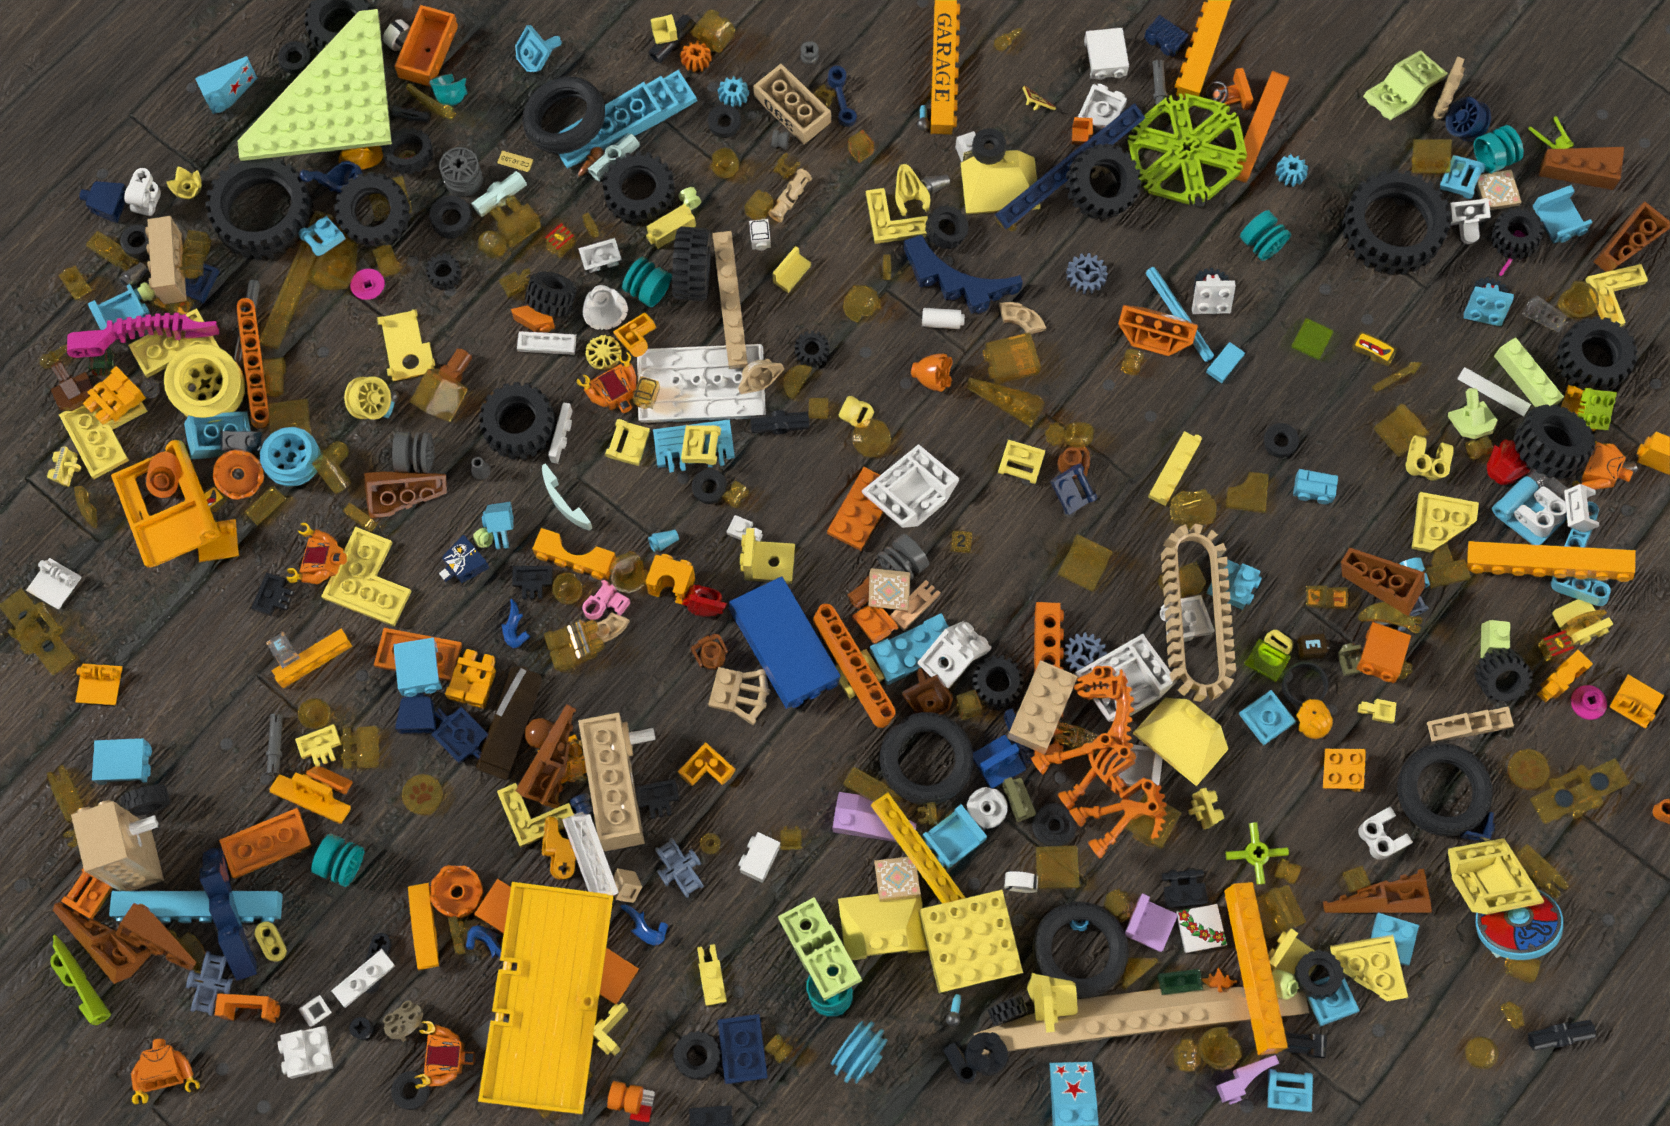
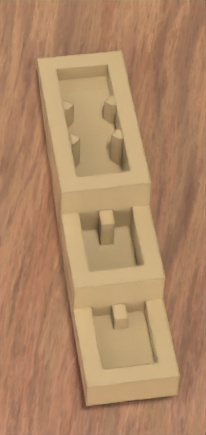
M1509 707L1490 711L1484 710L1471 714L1464 713L1427 722L1432 742L1474 736L1514 727Z

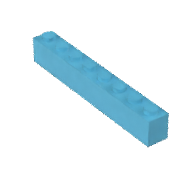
M112 891L109 916L116 919V922L121 923L133 903L147 906L161 923H170L171 919H178V922L191 923V919H199V922L211 923L213 919L209 912V898L205 891ZM232 891L241 922L253 923L254 919H261V922L273 923L274 919H281L283 894L280 892Z

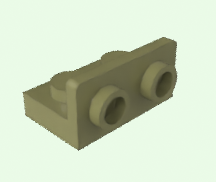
M1010 777L1004 779L1002 786L1016 821L1020 822L1034 817L1036 812L1022 778L1013 780Z

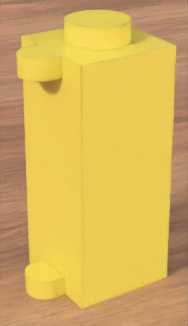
M683 204L648 225L646 237L651 244H655L659 249L675 239L676 230L681 226L696 227L695 217L692 215L690 208Z

